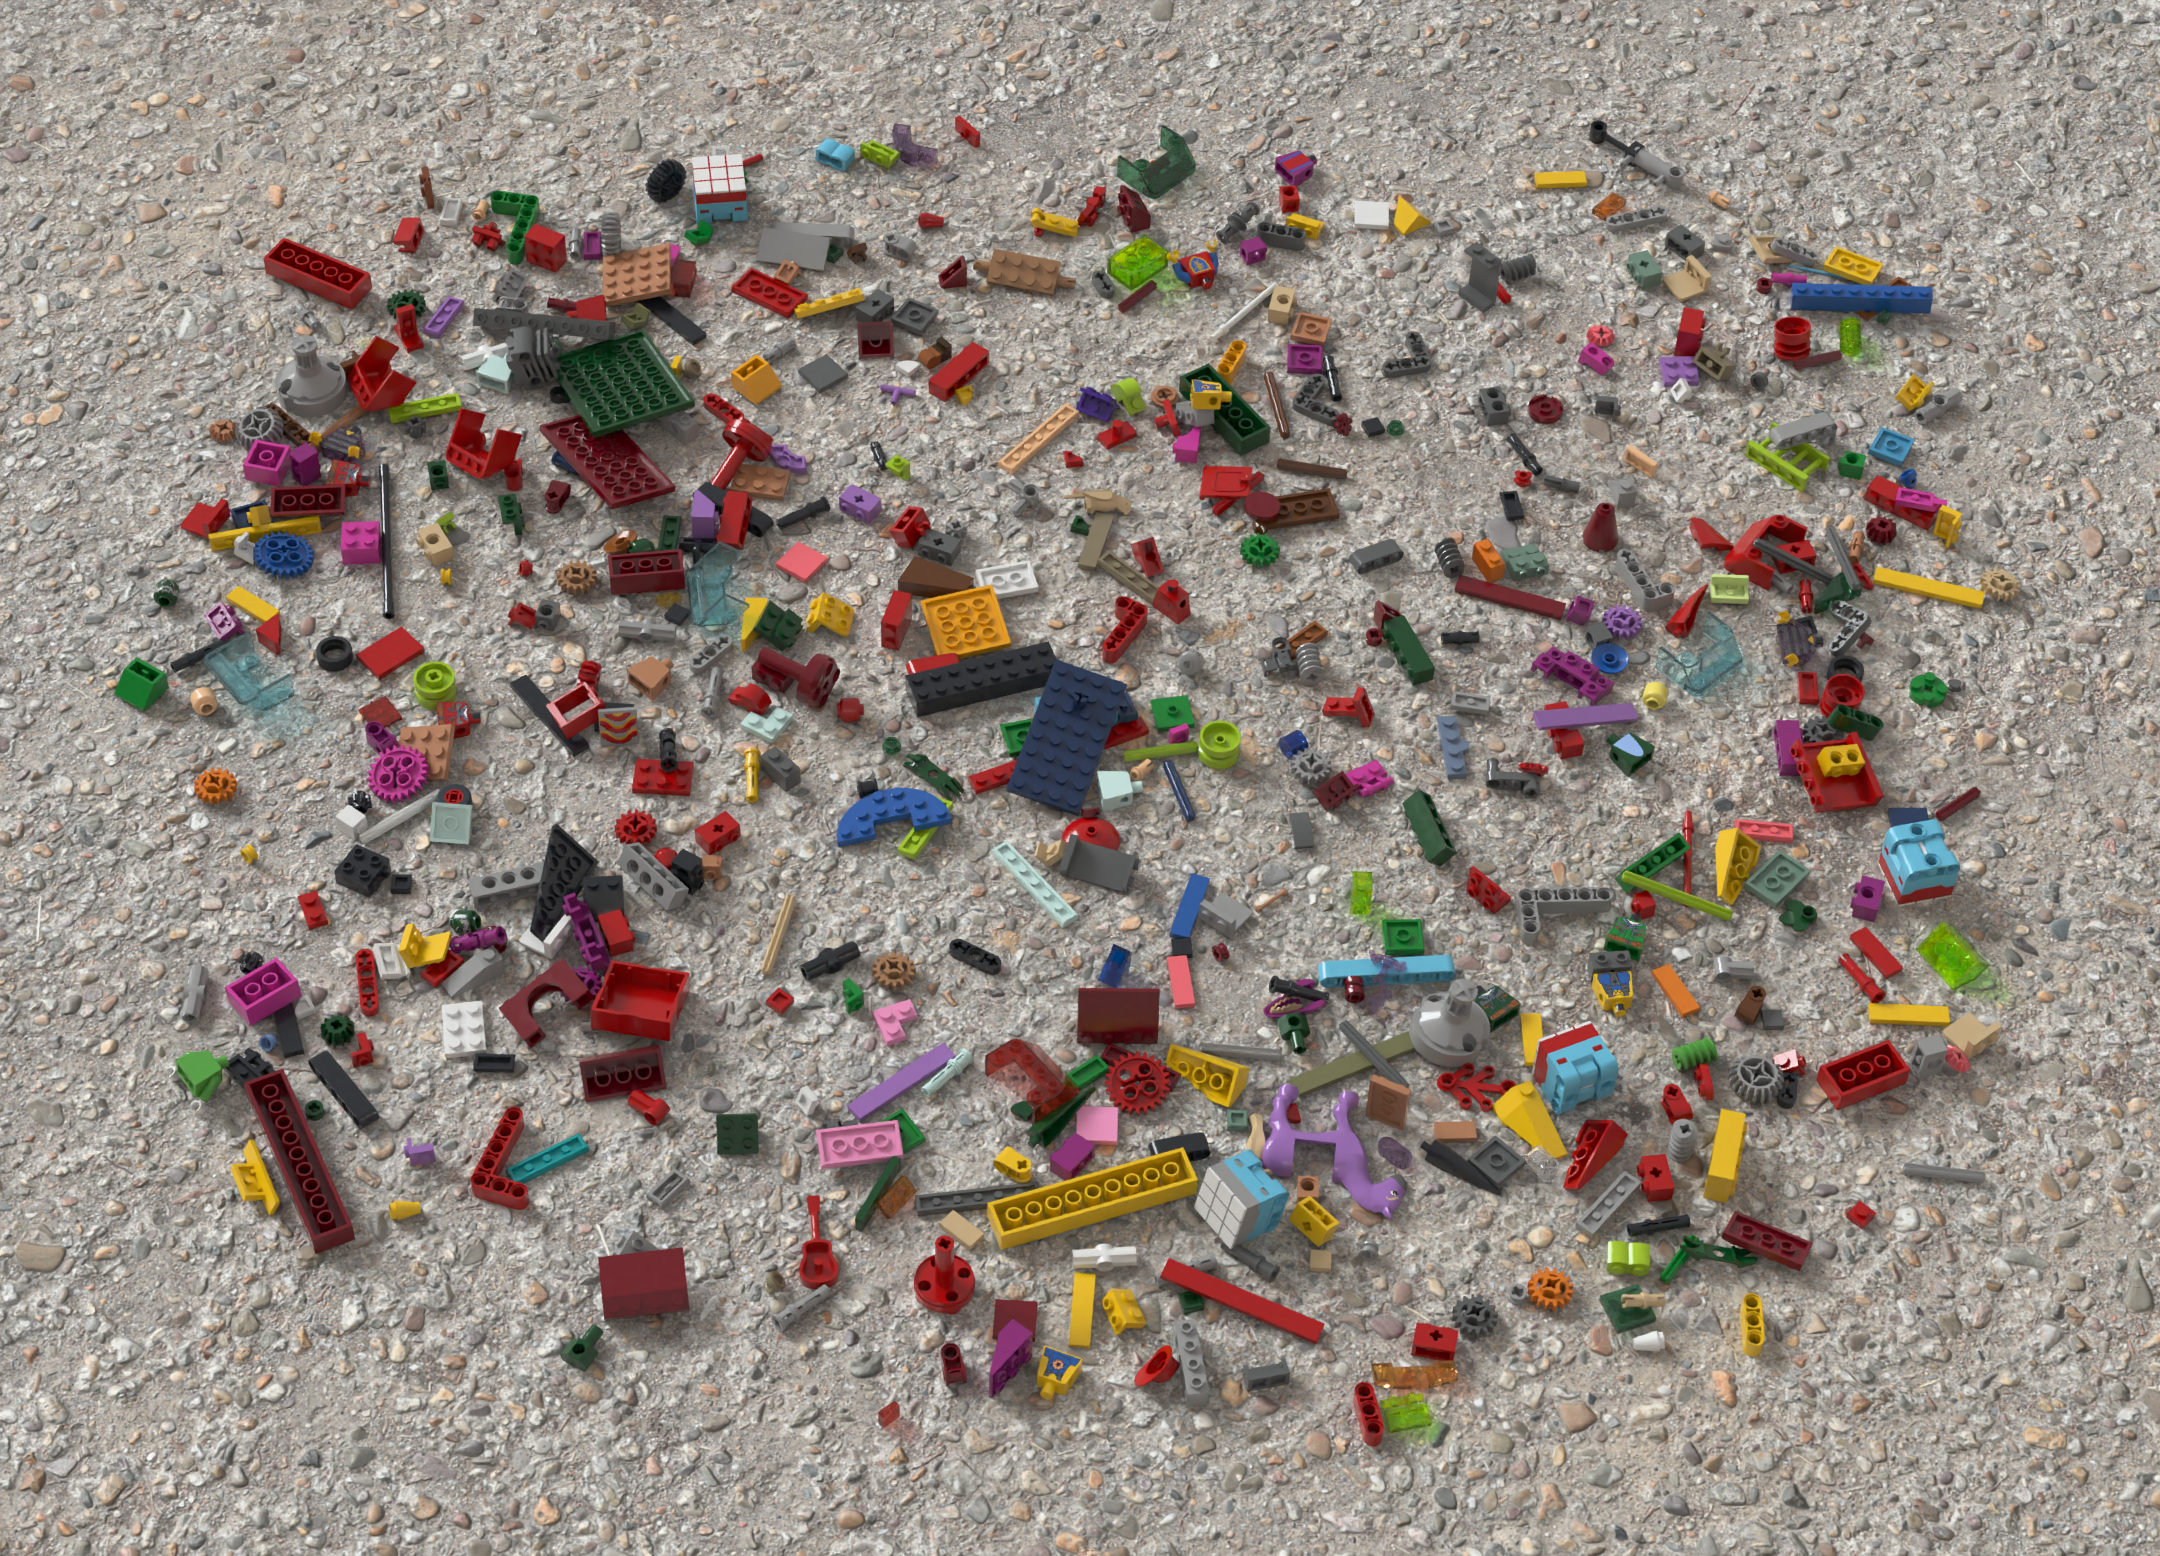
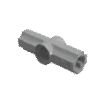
M1957 387L1951 388L1943 394L1934 395L1931 402L1915 411L1914 416L1917 422L1926 424L1935 417H1943L1946 410L1963 400V395Z
M644 619L641 622L620 621L618 635L619 637L638 638L640 642L650 644L654 640L675 642L677 626L657 624L652 619Z
M195 965L191 968L188 985L184 986L182 1020L188 1024H195L197 1021H200L202 1006L207 1000L206 985L209 971L203 965Z

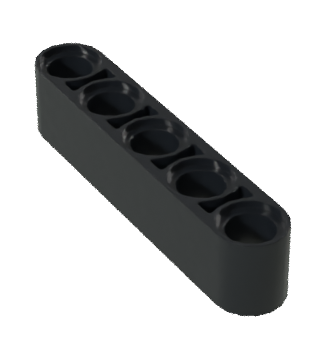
M704 482L697 490L715 504V512H719L720 516L723 514V499L726 497L727 492L709 482ZM752 506L747 531L757 537H762L774 526V522L769 515Z
M327 1050L308 1060L313 1073L359 1129H363L379 1119L374 1106Z

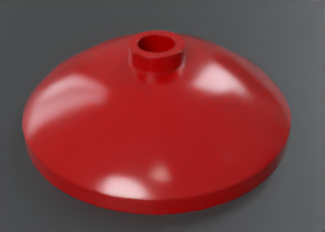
M1083 817L1071 822L1065 828L1062 835V840L1068 843L1072 833L1078 835L1081 841L1118 851L1120 846V836L1117 829L1110 822L1097 817Z

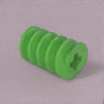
M1708 1038L1696 1040L1694 1043L1690 1042L1687 1045L1683 1044L1672 1049V1059L1677 1070H1680L1681 1066L1684 1070H1688L1689 1064L1692 1068H1695L1696 1062L1697 1064H1703V1059L1706 1064L1711 1062V1058L1714 1062L1718 1060L1716 1046Z

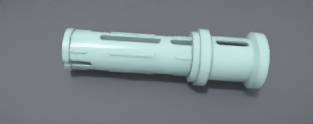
M962 1048L959 1051V1055L954 1059H950L942 1071L921 1087V1092L927 1098H930L952 1077L960 1075L968 1064L972 1065L974 1063V1058L968 1050Z

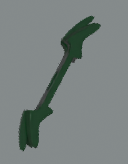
M906 755L913 762H905L903 766L910 768L916 775H920L934 786L936 791L942 793L946 800L952 801L947 789L958 798L961 796L959 792H964V789L954 777L952 778L942 771L926 755ZM935 771L939 776L937 778H930L928 774Z
M1683 1236V1241L1687 1246L1679 1245L1685 1253L1697 1261L1708 1259L1735 1264L1737 1268H1743L1756 1264L1758 1260L1757 1257H1743L1752 1253L1747 1249H1739L1735 1246L1728 1248L1705 1244L1703 1240L1693 1241L1687 1236ZM1713 1251H1719L1724 1256H1717L1713 1253Z

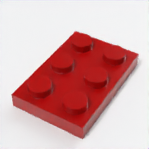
M636 759L632 793L690 796L694 762L677 761V768L675 770L665 772L660 767L661 760Z

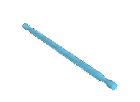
M1789 264V268L1845 279L1830 272Z

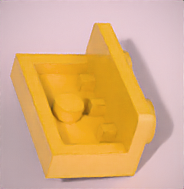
M1913 374L1896 394L1895 398L1909 411L1915 407L1918 409L1925 402L1923 398H1927L1933 390L1931 388L1935 383L1931 381L1926 385Z
M1942 505L1939 509L1933 534L1946 539L1945 547L1949 549L1951 544H1955L1958 540L1959 534L1957 531L1960 530L1963 521H1961L1963 513Z
M1111 1289L1101 1300L1115 1335H1120L1125 1328L1142 1329L1146 1325V1321L1131 1289Z

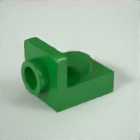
M850 978L844 980L842 994L846 999V1012L850 1014L853 1011L859 1010L864 1005V993Z

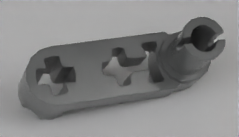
M1490 758L1487 760L1485 783L1488 788L1523 791V795L1530 799L1540 795V777L1537 774L1502 772L1498 770V759Z

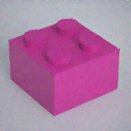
M255 440L243 464L245 479L280 487L290 467V446Z
M379 521L342 523L341 555L343 565L380 563L381 531Z

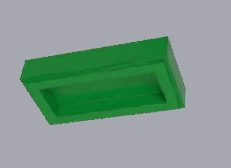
M1097 1055L1066 1074V1080L1079 1092L1108 1074L1109 1066Z

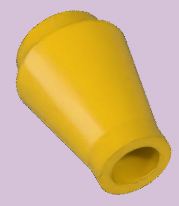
M394 1200V1203H389L390 1219L399 1221L416 1214H421L420 1202Z

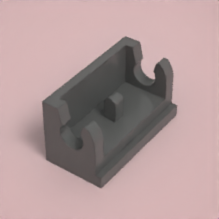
M1280 1358L1281 1362L1278 1364L1250 1369L1247 1364L1243 1365L1242 1375L1247 1392L1289 1384L1290 1371L1286 1359Z

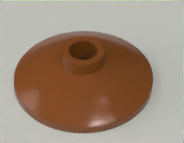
M634 530L620 532L606 542L604 551L607 554L625 553L631 546L630 542L637 540L638 534Z

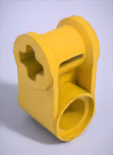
M1005 1147L993 1160L994 1167L1000 1173L1009 1176L1017 1183L1021 1184L1031 1181V1161L1013 1148Z

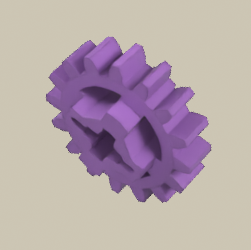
M1615 605V609L1609 607L1608 611H1604L1602 622L1605 623L1613 638L1618 636L1619 640L1622 637L1628 640L1629 636L1635 638V635L1640 633L1642 616H1638V611L1633 612V607L1627 609L1625 605L1622 608Z

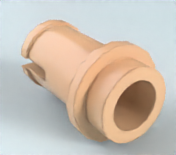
M1713 190L1708 197L1711 203L1714 202L1724 209H1727V204L1730 205L1731 200L1719 194V191Z
M481 200L478 207L473 211L472 215L476 221H482L486 218V212L490 207L487 201Z
M1145 759L1137 767L1134 766L1130 771L1132 779L1135 781L1142 780L1145 774L1154 769V764L1147 766L1152 761Z

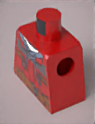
M333 460L326 485L345 484L347 497L357 496L360 486L370 487L371 476H362L360 465Z
M437 702L438 725L452 724L455 726L453 739L469 736L470 725L481 724L480 712L469 713L467 703Z

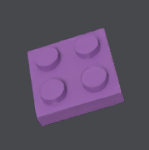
M1694 356L1659 358L1664 387H1673L1680 378L1686 379L1689 386H1699L1700 380L1697 367L1693 363Z

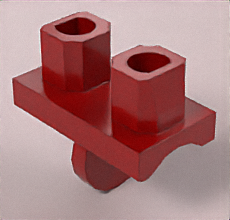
M495 222L484 225L483 228L473 226L472 231L474 235L471 241L474 245L480 247L484 241H487V249L493 252L499 246H504L505 241L502 240L501 230L497 229Z

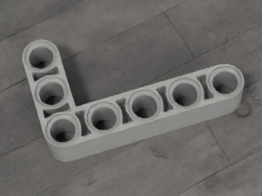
M1607 887L1521 889L1518 892L1516 902L1521 941L1526 945H1534L1538 941L1540 930L1538 914L1608 912L1613 899L1612 890Z

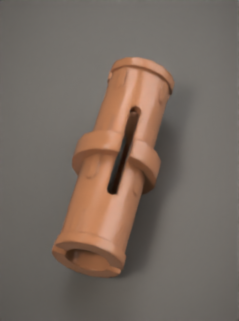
M1861 531L1853 534V540L1849 545L1851 564L1859 563L1860 555L1864 550L1865 534Z

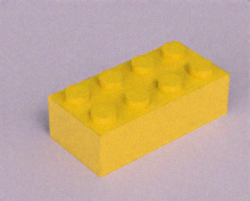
M1721 1108L1703 1198L1728 1203L1729 1195H1734L1739 1176L1738 1170L1742 1159L1741 1154L1745 1143L1744 1138L1748 1123L1744 1122L1746 1116L1744 1113Z

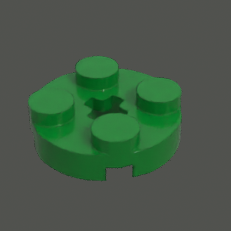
M1931 672L1916 676L1912 679L1909 686L1910 698L1921 706L1923 704L1929 705V707L1941 705L1948 691L1945 683Z

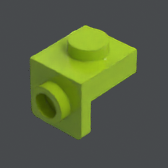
M896 454L886 463V468L891 470L892 474L905 481L910 478V462Z

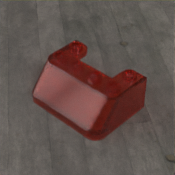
M1011 1039L985 1055V1075L987 1077L1014 1061L1037 1085L1027 1094V1103L1032 1108V1126L1052 1110L1079 1094V1089L1072 1080L1035 1043Z

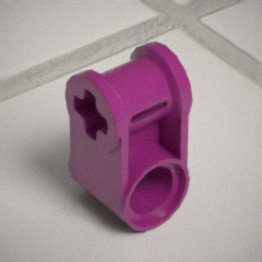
M372 721L365 726L367 743L379 756L380 752L386 754V748L392 750L394 745L399 748V743L395 736L389 733L381 723Z

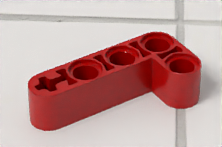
M1126 596L1116 599L1115 617L1120 622L1103 642L1102 659L1108 664L1116 663L1144 629L1148 616V608L1144 604Z

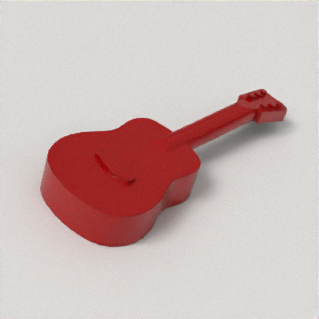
M807 1196L808 1212L811 1217L812 1240L806 1241L802 1246L803 1259L799 1267L800 1281L805 1287L810 1289H818L823 1284L829 1288L835 1285L838 1280V1264L832 1255L831 1242L820 1238V1196Z

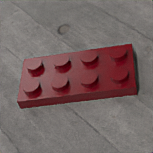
M1737 1211L1733 1213L1721 1238L1730 1244L1747 1249L1749 1252L1759 1254L1797 1271L1801 1270L1813 1245L1810 1241Z

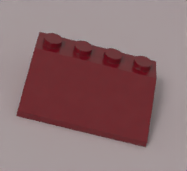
M1078 988L1077 1043L1158 1044L1160 989Z
M683 1247L598 1257L604 1321L690 1311Z

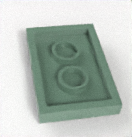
M1779 849L1745 882L1744 888L1776 908L1810 875L1811 870Z

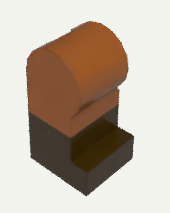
M941 336L936 339L934 345L928 349H923L917 359L926 368L932 369L952 357V345Z

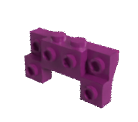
M1552 646L1546 653L1542 652L1532 663V672H1535L1537 669L1544 672L1543 678L1545 679L1554 672L1555 677L1579 690L1578 699H1581L1583 696L1589 698L1590 706H1594L1601 698L1607 696L1613 690L1614 682L1600 675L1598 667L1571 651L1565 654Z
M575 892L564 896L565 905H562L566 917L571 916L575 926V930H572L576 942L581 941L582 946L579 949L586 965L591 964L593 971L601 970L605 977L611 961L587 903L579 901Z

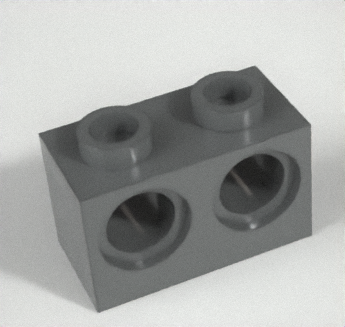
M1500 386L1479 389L1478 404L1486 425L1507 424L1508 417L1511 416V408L1507 405L1506 395L1502 393Z

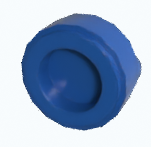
M1914 469L1906 470L1899 476V480L1908 488H1913L1917 483V473Z

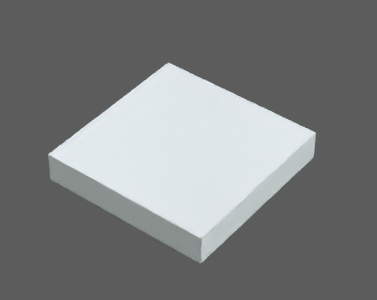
M1355 200L1354 228L1388 230L1389 202Z

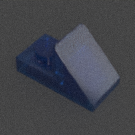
M1113 944L1098 981L1118 988L1125 970L1129 971L1132 951Z

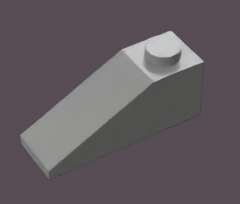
M491 946L471 957L443 981L442 986L450 998L453 999L505 974L503 959L495 947Z

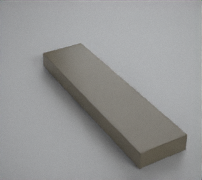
M1096 512L1078 562V568L1096 572L1097 560L1102 555L1114 521L1113 515Z
M1110 550L1097 560V565L1149 604H1153L1156 590L1159 588L1156 584Z

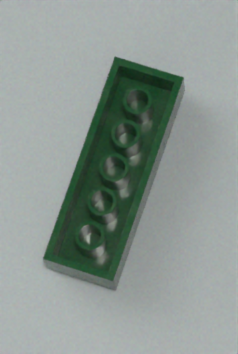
M1209 363L1180 376L1179 392L1187 401H1191L1192 380L1220 383L1222 391L1232 392L1231 402H1221L1220 409H1214V424L1210 425L1240 456L1270 442L1271 427Z

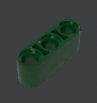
M1838 704L1827 718V722L1831 727L1846 733L1857 732L1860 738L1872 741L1884 727L1882 720L1878 717L1843 704Z

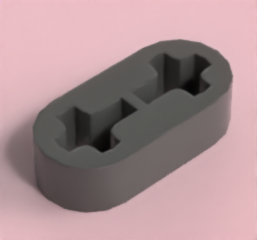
M1100 270L1095 271L1092 274V284L1099 295L1103 298L1113 297L1115 286L1107 273Z

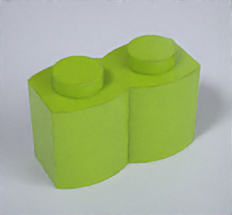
M1622 1241L1608 1242L1607 1272L1615 1275L1629 1273L1634 1276L1649 1274V1244L1626 1243Z

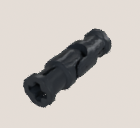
M664 728L659 732L660 767L665 772H672L677 768L676 733L671 728Z

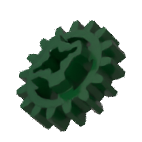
M404 289V292L397 291V295L392 294V298H388L387 307L389 315H393L394 319L397 318L395 309L410 304L414 306L416 316L421 317V312H425L426 302L424 296H420V292L414 293V290L407 292Z

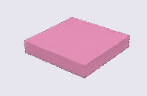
M1082 1106L1077 1111V1134L1094 1145H1117L1118 1107Z

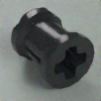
M876 778L864 782L857 780L859 798L878 791Z

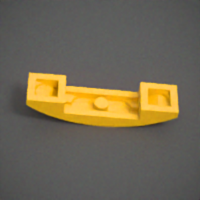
M1075 1272L1069 1347L1090 1348L1096 1274Z

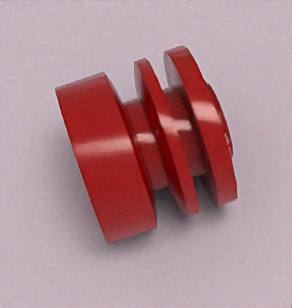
M1795 316L1784 317L1775 322L1774 354L1778 358L1788 361L1801 360L1809 356L1811 352L1810 322Z
M1848 674L1832 676L1827 681L1819 704L1821 714L1825 715L1827 719L1838 704L1859 710L1865 695L1864 686L1860 680Z

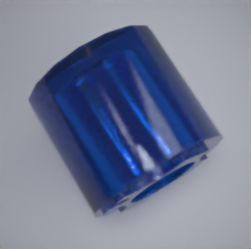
M1295 730L1279 739V747L1288 759L1293 758V755H1297L1299 750L1304 752V748L1308 749L1309 747L1304 734L1299 730Z

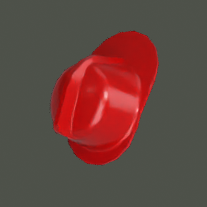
M1166 1345L1160 1348L1138 1371L1134 1379L1136 1386H1144L1151 1381L1164 1383L1172 1378L1180 1367V1363L1172 1356L1171 1346Z

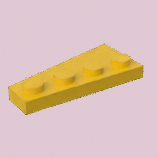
M856 288L826 299H818L811 304H800L794 310L799 319L864 301L865 298L861 289Z

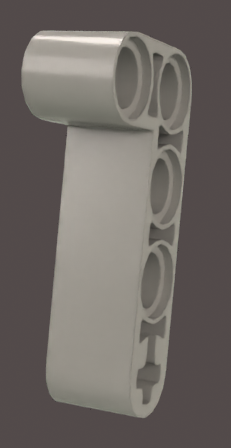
M1822 412L1774 427L1769 432L1768 437L1778 450L1787 449L1812 440H1816L1822 448H1827L1835 440L1838 425L1828 412Z
M1629 549L1619 550L1615 567L1640 607L1645 611H1654L1670 606L1673 603L1675 586L1669 582L1654 585L1635 554Z

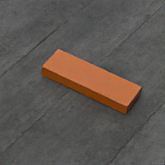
M1670 964L1652 970L1651 975L1682 1018L1699 1012L1700 1006Z

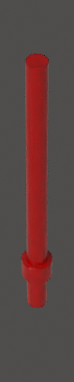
M1687 810L1684 814L1682 832L1684 833V839L1691 848L1684 854L1683 892L1691 895L1692 833L1694 832V823L1692 822V811Z

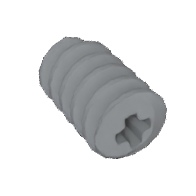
M1305 643L1296 650L1300 679L1307 685L1319 684L1324 679L1319 648L1315 643Z
M1679 1119L1673 1124L1667 1154L1675 1162H1686L1692 1157L1698 1135V1129L1692 1121Z

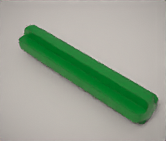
M1690 1235L1688 1237L1693 1241H1700L1699 1238L1695 1237L1694 1235ZM1680 1248L1660 1274V1280L1665 1284L1670 1283L1690 1255Z

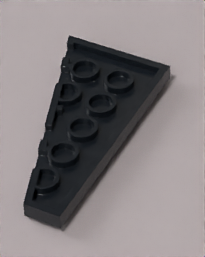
M557 823L551 828L530 932L542 943L565 915L562 905H565L563 897L574 892L577 897L583 888V877H590L599 863Z

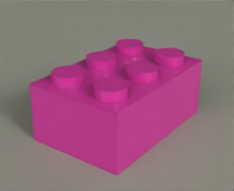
M277 957L225 987L229 1004L249 1026L302 996L298 980Z

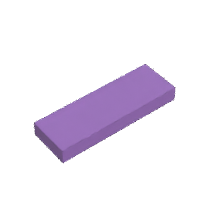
M448 296L423 328V333L439 339L465 306L464 301Z

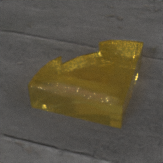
M665 593L656 598V603L670 609L674 603L678 604L682 600V595L678 593Z

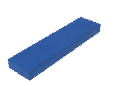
M1191 873L1170 931V937L1176 939L1190 938L1199 914L1200 903L1204 900L1210 878Z

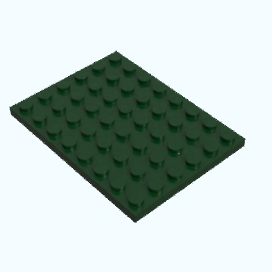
M644 329L616 337L614 340H606L560 354V357H558L560 370H558V378L554 379L594 438L602 437L631 426H637L640 423L653 421L656 418L668 416L695 406L694 399Z

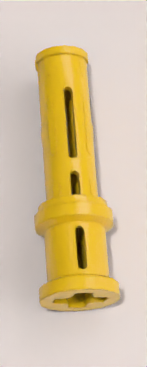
M748 748L744 751L746 759L744 770L747 773L746 800L750 803L758 801V772L761 770L759 763L761 752L757 748Z

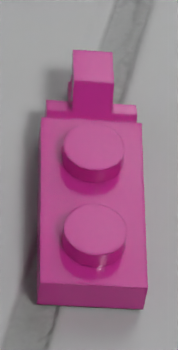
M1900 487L1898 488L1895 505L1939 512L1942 505L1947 506L1948 500L1938 499L1933 493Z

